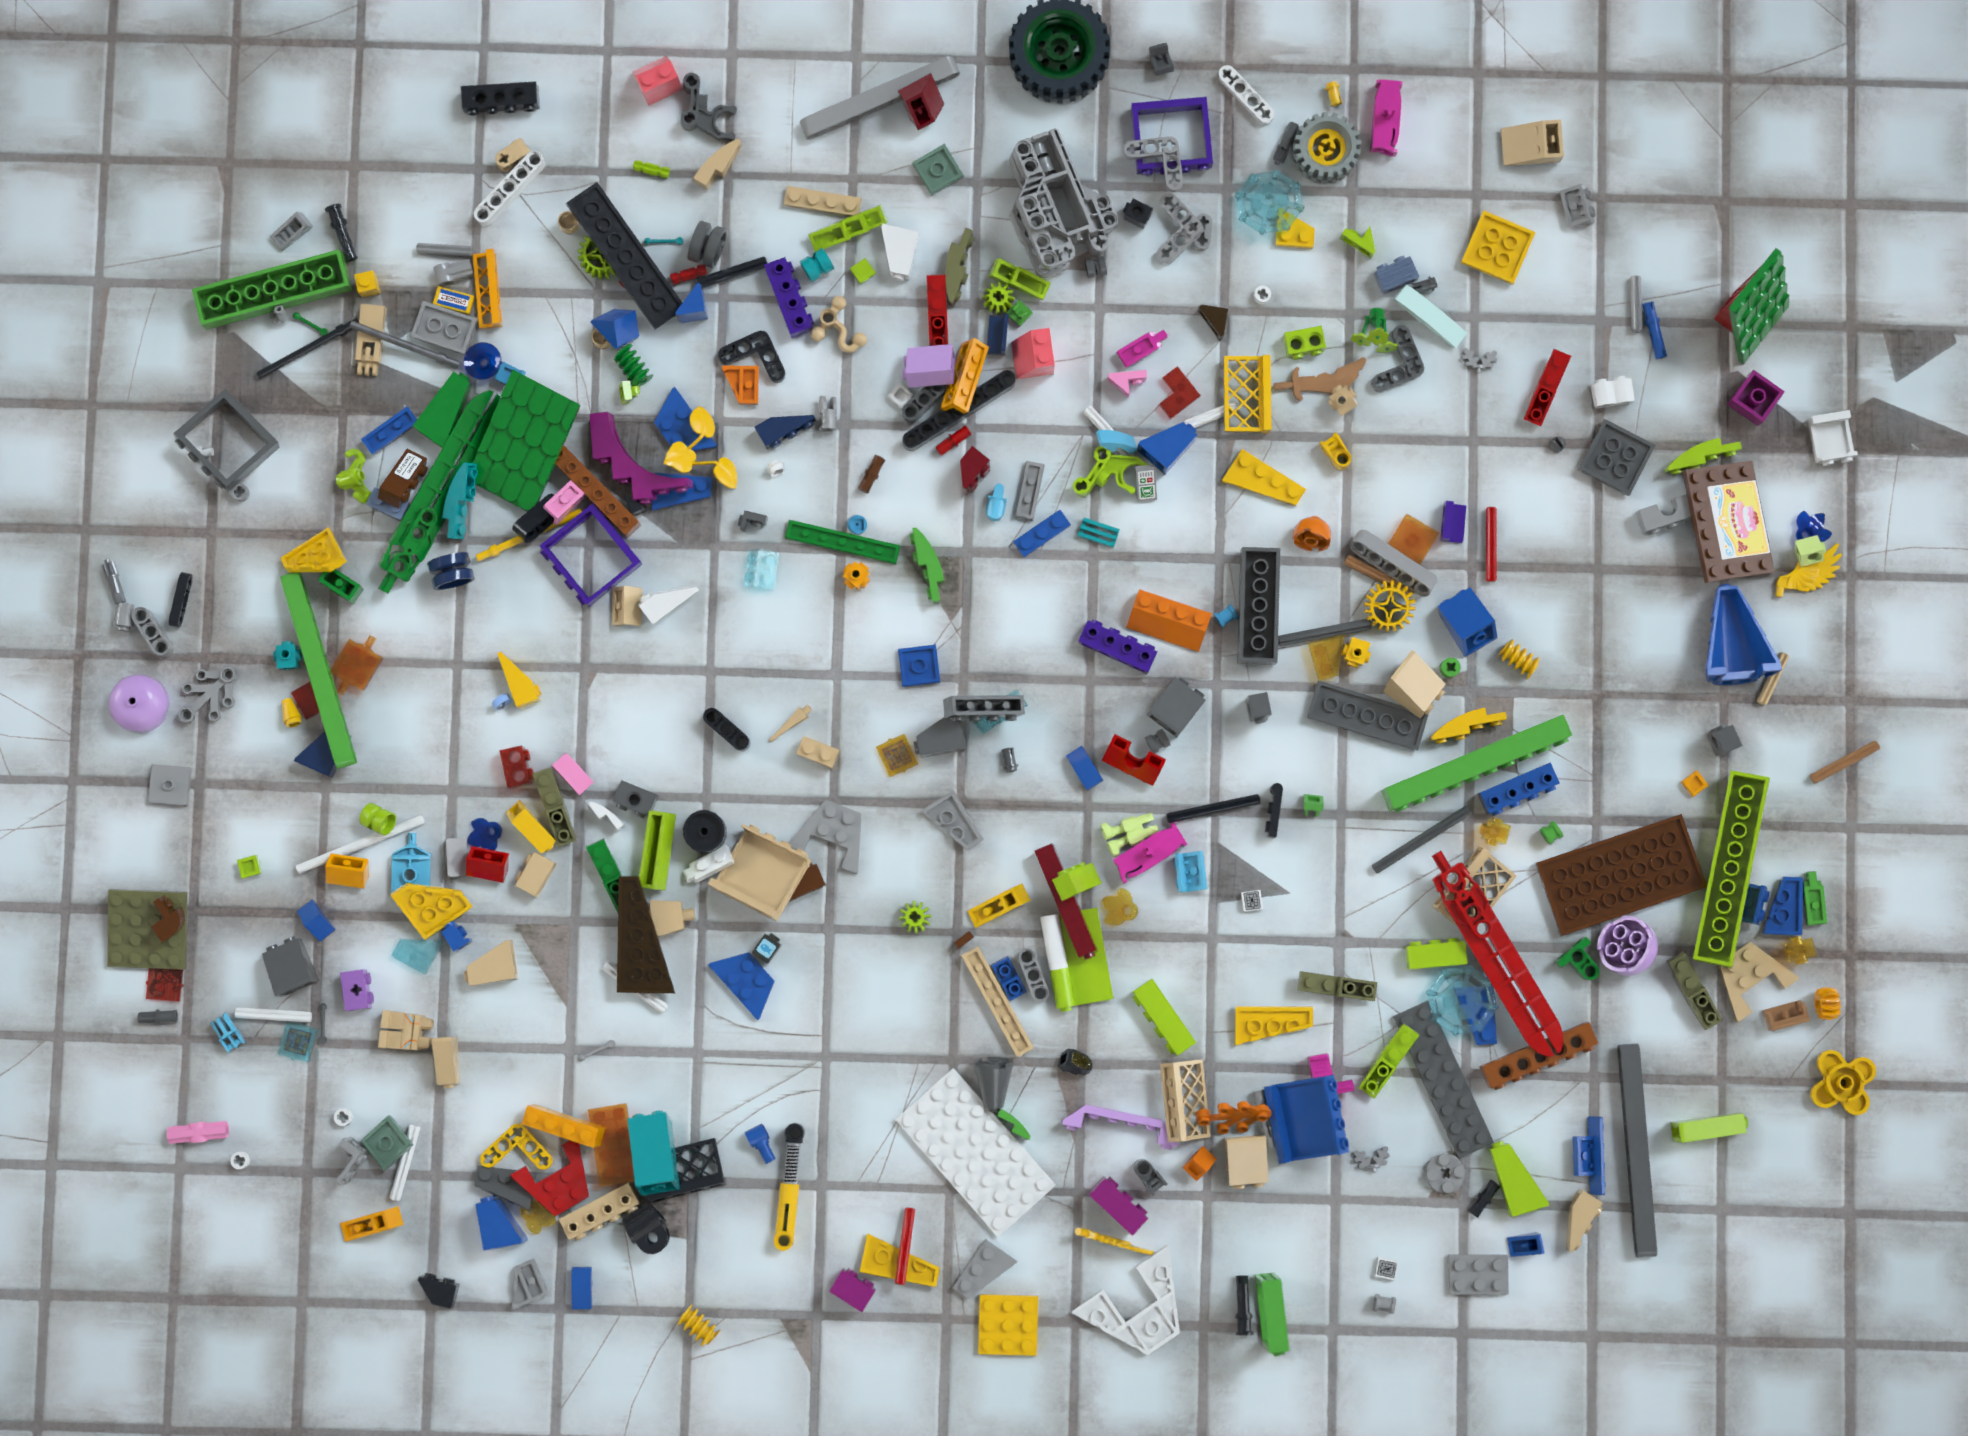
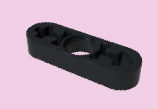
M181 572L179 575L169 616V626L180 628L183 623L193 575L190 573Z

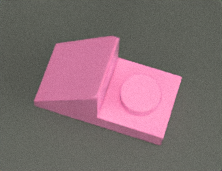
M1146 370L1108 373V381L1127 397L1130 395L1129 383L1132 382V385H1140L1147 379Z

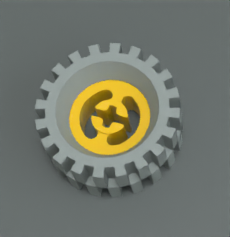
M1323 112L1320 117L1317 113L1312 116L1311 120L1309 118L1305 120L1303 126H1300L1292 147V152H1294L1293 161H1297L1296 168L1298 171L1302 169V175L1305 178L1308 175L1311 176L1310 181L1314 183L1316 179L1320 180V184H1325L1328 180L1332 184L1338 178L1341 181L1345 178L1346 174L1349 175L1360 155L1361 140H1358L1360 135L1358 130H1353L1355 125L1352 122L1346 123L1347 118L1345 116L1341 119L1337 118L1338 113L1333 112L1332 116H1328V112ZM1326 138L1320 142L1316 156L1313 151V144L1319 139ZM1336 143L1339 148L1338 157H1336L1334 160L1326 161L1332 157V154L1334 153V150L1336 148ZM1325 147L1329 148L1327 152L1323 151Z

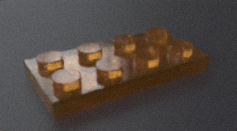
M627 1103L588 1109L589 1121L606 1127L601 1145L594 1147L599 1187L635 1181L627 1120L629 1118Z

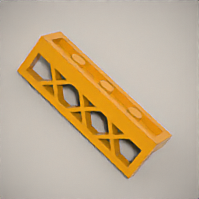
M486 249V253L473 254L479 329L503 327L496 252L494 249ZM479 258H486L487 267L484 270L478 266ZM484 274L488 277L489 283L486 288L480 285V279ZM486 293L490 295V304L487 307L481 303V298ZM490 312L492 323L483 324V316Z
M976 338L961 343L955 362L954 384H948L941 405V409L944 411L955 408L963 414L969 411L989 346Z

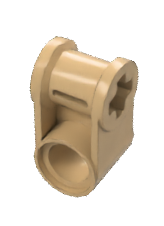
M522 138L513 141L495 156L499 170L509 172L514 169L530 152V149Z

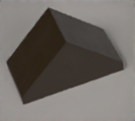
M1200 305L1197 311L1218 340H1222L1228 309Z

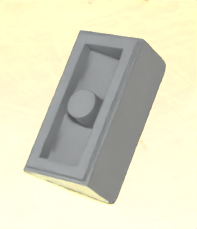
M467 838L446 839L447 876L449 878L467 877Z

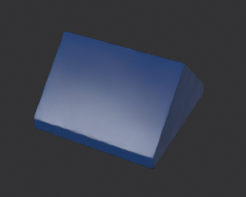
M697 283L675 312L679 322L688 323L708 319L705 295L701 284Z
M613 309L590 321L615 349L639 337L636 310Z

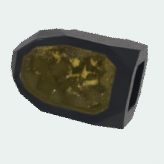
M1068 1048L1061 1053L1057 1067L1063 1072L1087 1075L1092 1071L1093 1063L1086 1054Z

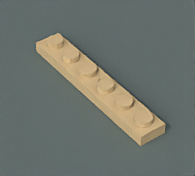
M977 946L961 955L1016 1057L1034 1048L980 948Z

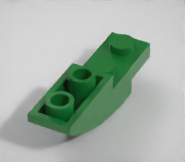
M602 838L586 846L618 913L619 876L623 875L605 839Z

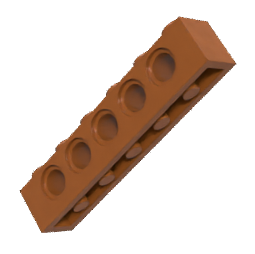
M563 445L555 465L629 538L641 526L640 522Z
M1584 1022L1563 1031V1045L1559 1055L1553 1052L1555 1056L1548 1057L1544 1055L1543 1061L1537 1062L1535 1059L1537 1052L1530 1046H1527L1479 1067L1488 1088L1494 1087L1495 1090L1506 1086L1505 1082L1510 1080L1513 1083L1524 1079L1522 1075L1541 1072L1540 1068L1546 1065L1548 1068L1559 1064L1558 1060L1577 1057V1052L1583 1050L1586 1053L1594 1050V1045L1599 1043L1590 1022ZM1575 1036L1579 1039L1577 1047L1571 1045V1039ZM1546 1038L1545 1040L1547 1041L1549 1047L1553 1052V1045L1551 1044L1550 1040ZM1520 1059L1526 1061V1067L1523 1070H1520L1517 1066V1062ZM1503 1066L1508 1068V1075L1506 1077H1502L1499 1073L1500 1068Z

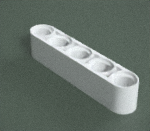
M530 151L474 210V217L479 225L484 227L491 225L544 169L545 160L540 152ZM534 158L540 159V162L537 165L531 164V161ZM527 172V175L521 179L518 178L519 173ZM509 185H513V186H514L513 191H511V192H506V191H505V189H506L507 186H509ZM495 199L501 200L498 206L492 205ZM482 213H488L486 219H479Z

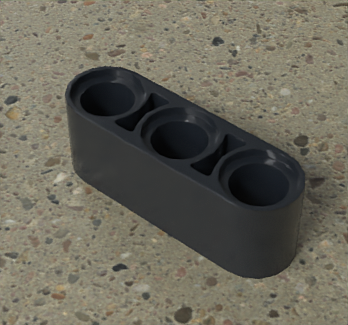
M554 494L545 496L514 523L512 530L525 543L533 541L553 524L554 518L543 507Z
M708 708L705 710L703 719L714 731L736 750L743 752L749 749L751 742L745 733L717 709ZM711 712L717 713V720L714 722H709L707 719ZM730 725L732 727L731 733L723 734V726ZM740 737L746 739V744L743 747L736 745V741Z

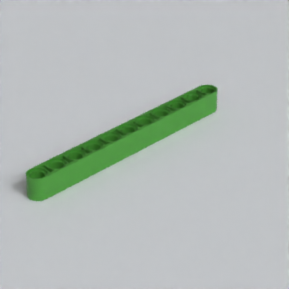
M301 572L280 576L335 765L337 769H342L357 764L353 744Z

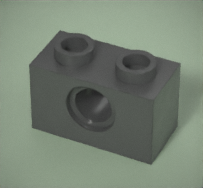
M1267 692L1249 695L1245 699L1250 722L1255 721V724L1264 723L1272 715Z
M1726 724L1711 729L1712 734L1707 735L1716 757L1743 746L1733 725L1727 727Z
M621 780L613 802L617 803V808L627 811L628 808L635 811L634 815L645 818V815L648 816L649 810L653 811L659 795ZM638 795L640 797L639 804L631 805V797Z

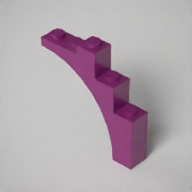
M609 412L589 414L593 459L600 464H610L612 461L613 480L620 484H630L632 481L633 500L639 502L640 505L651 504V501L657 500V495L669 494V491L676 490V493L687 492V489L693 488V481L688 478L658 476L638 465L627 453L620 441L613 414Z

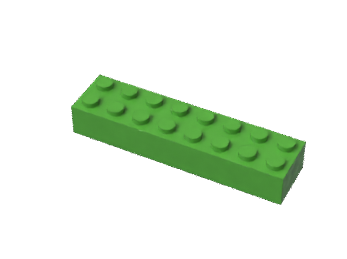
M340 249L192 289L201 326L206 330L272 313L277 305H282L286 309L353 291L345 257Z

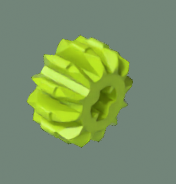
M998 282V287L991 283V289L985 288L986 295L982 296V299L986 300L984 307L990 306V313L996 309V315H999L1000 309H1002L1003 313H1007L1006 307L1012 308L1013 305L1010 302L1015 301V297L1011 296L1013 290L1007 291L1008 284H1005L1002 288L1001 282ZM997 295H1001L1002 299L1000 302L996 301Z
M912 901L913 908H910L909 904L906 903L905 906L908 911L900 909L901 913L906 914L899 917V920H906L901 926L905 927L909 924L907 932H910L912 927H914L915 934L918 933L917 927L919 926L922 931H925L922 924L930 925V922L926 921L925 918L932 917L931 914L924 915L929 908L926 907L921 910L923 902L919 903L918 908L916 907V901ZM912 912H916L917 915L921 916L920 920L917 919L918 922L914 923L913 919H910V914L913 915Z

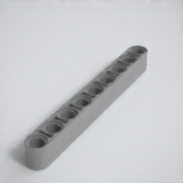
M953 56L939 59L804 117L799 123L806 139H814L902 101L898 90L930 73L937 86L960 75V71Z

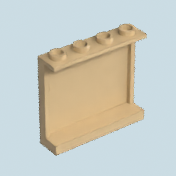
M742 824L741 827L744 829V832L731 853L735 864L721 870L717 879L711 878L708 885L737 902L778 921L809 867L811 860L807 857L808 853L799 848L794 850L789 843L783 840L780 843L775 840L776 837L767 832L764 835L759 832L760 829L751 824L749 827Z

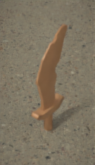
M1362 357L1355 362L1337 368L1334 374L1325 372L1317 375V377H1299L1298 371L1300 368L1296 367L1292 373L1291 381L1273 383L1274 390L1293 389V395L1299 402L1303 399L1301 391L1332 394L1331 390L1338 385L1342 387L1344 385L1351 386L1359 376L1358 371L1363 369L1366 359Z

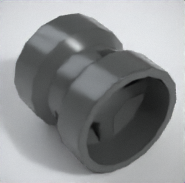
M1104 256L1097 257L1095 260H1085L1088 278H1093L1098 274L1101 276L1107 275Z
M1163 729L1158 730L1154 735L1145 737L1151 752L1154 754L1159 752L1160 748L1170 746V742Z

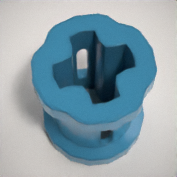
M1230 604L1221 612L1213 614L1221 628H1224L1225 624L1233 619H1239L1236 611Z

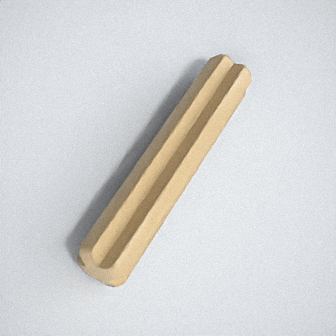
M1780 652L1777 656L1781 662L1782 670L1766 679L1757 698V703L1761 705H1767L1789 659V655L1784 652Z

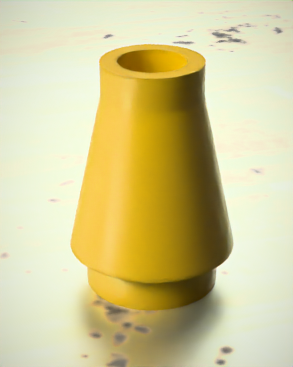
M286 698L282 700L283 723L286 724L287 728L299 726L302 723V716L295 706L293 699Z

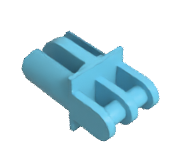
M1000 483L995 485L993 496L988 495L986 514L992 521L1000 520L1005 513L1007 499L1003 498L1004 486Z
M225 1012L222 1014L224 1020L219 1016L216 1018V1022L212 1021L210 1024L220 1038L219 1041L225 1050L230 1053L231 1049L234 1047L238 1048L240 1043L244 1044L246 1041L240 1030L235 1027ZM234 1034L238 1036L236 1040L233 1038ZM229 1038L231 1043L227 1044L225 1040Z

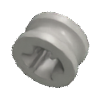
M238 483L230 492L231 496L240 502L247 500L250 495L247 486ZM239 488H241L243 491L245 490V493H242L241 497H239V495L236 494V492L239 491Z

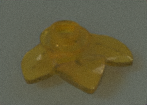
M1120 888L1117 896H1107L1102 899L1103 906L1109 912L1104 920L1107 924L1120 925L1125 920L1131 921L1135 919L1138 915V907L1133 903L1132 895L1126 889ZM1128 907L1131 908L1130 914L1125 913V910Z
M536 1200L531 1202L532 1214H527L523 1207L520 1208V1214L526 1220V1226L532 1233L539 1234L542 1226L548 1227L557 1223L555 1216Z

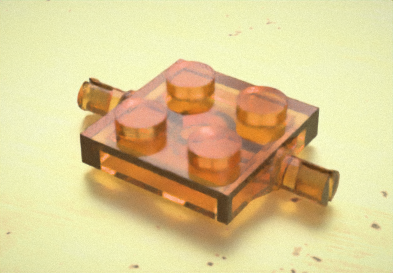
M369 635L365 644L356 643L351 639L348 640L331 669V673L338 676L342 681L337 692L344 695L349 685L356 686L365 691L383 660V657L377 655L371 649L376 640L375 637Z

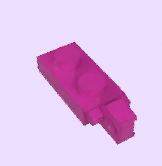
M1165 330L1157 334L1153 331L1148 332L1116 353L1127 369L1157 351L1162 346L1160 342L1167 339L1168 335Z

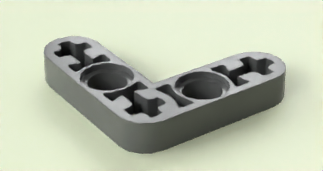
M1404 325L1395 327L1392 332V339L1394 344L1398 345L1397 351L1403 364L1374 376L1371 386L1376 392H1383L1414 380L1424 372V364L1412 335ZM1398 330H1400L1401 332H1405V335L1403 336L1405 342L1409 340L1408 343H1405L1402 346H1400V344H1402L1403 342L1402 338L1400 336H1396ZM1405 347L1412 348L1413 355L1410 357L1405 356L1403 349ZM1415 357L1417 360H1414V365L1420 367L1417 374L1415 371H1411L1413 367L1412 362L1407 363V361H1411ZM1400 371L1403 374V379L1401 381L1394 380L1393 372ZM1387 374L1389 375V380L1392 383L1390 385L1389 381H1387L1383 384V387L1375 384L1377 383L1378 378L1381 381L1386 380L1388 378L1386 376Z

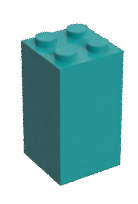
M659 1110L652 1112L651 1115L635 1114L632 1118H627L635 1186L641 1196L679 1190L680 1185L672 1122L667 1113Z

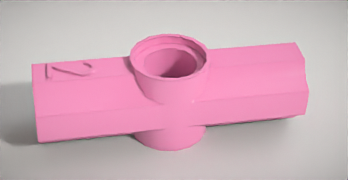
M227 1121L189 1123L185 1126L167 1127V1140L169 1144L205 1142L209 1139H222L229 1136Z

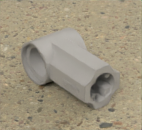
M469 259L452 264L441 263L433 267L438 286L440 287L451 285L456 280L474 275Z

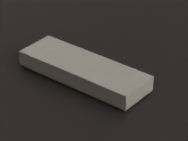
M1026 461L1015 517L1034 520L1045 464Z

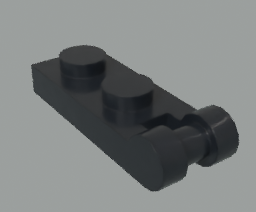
M1275 783L1270 787L1273 798L1272 802L1268 803L1267 813L1270 814V820L1266 821L1265 832L1268 833L1267 837L1270 838L1277 837L1283 786L1280 783Z

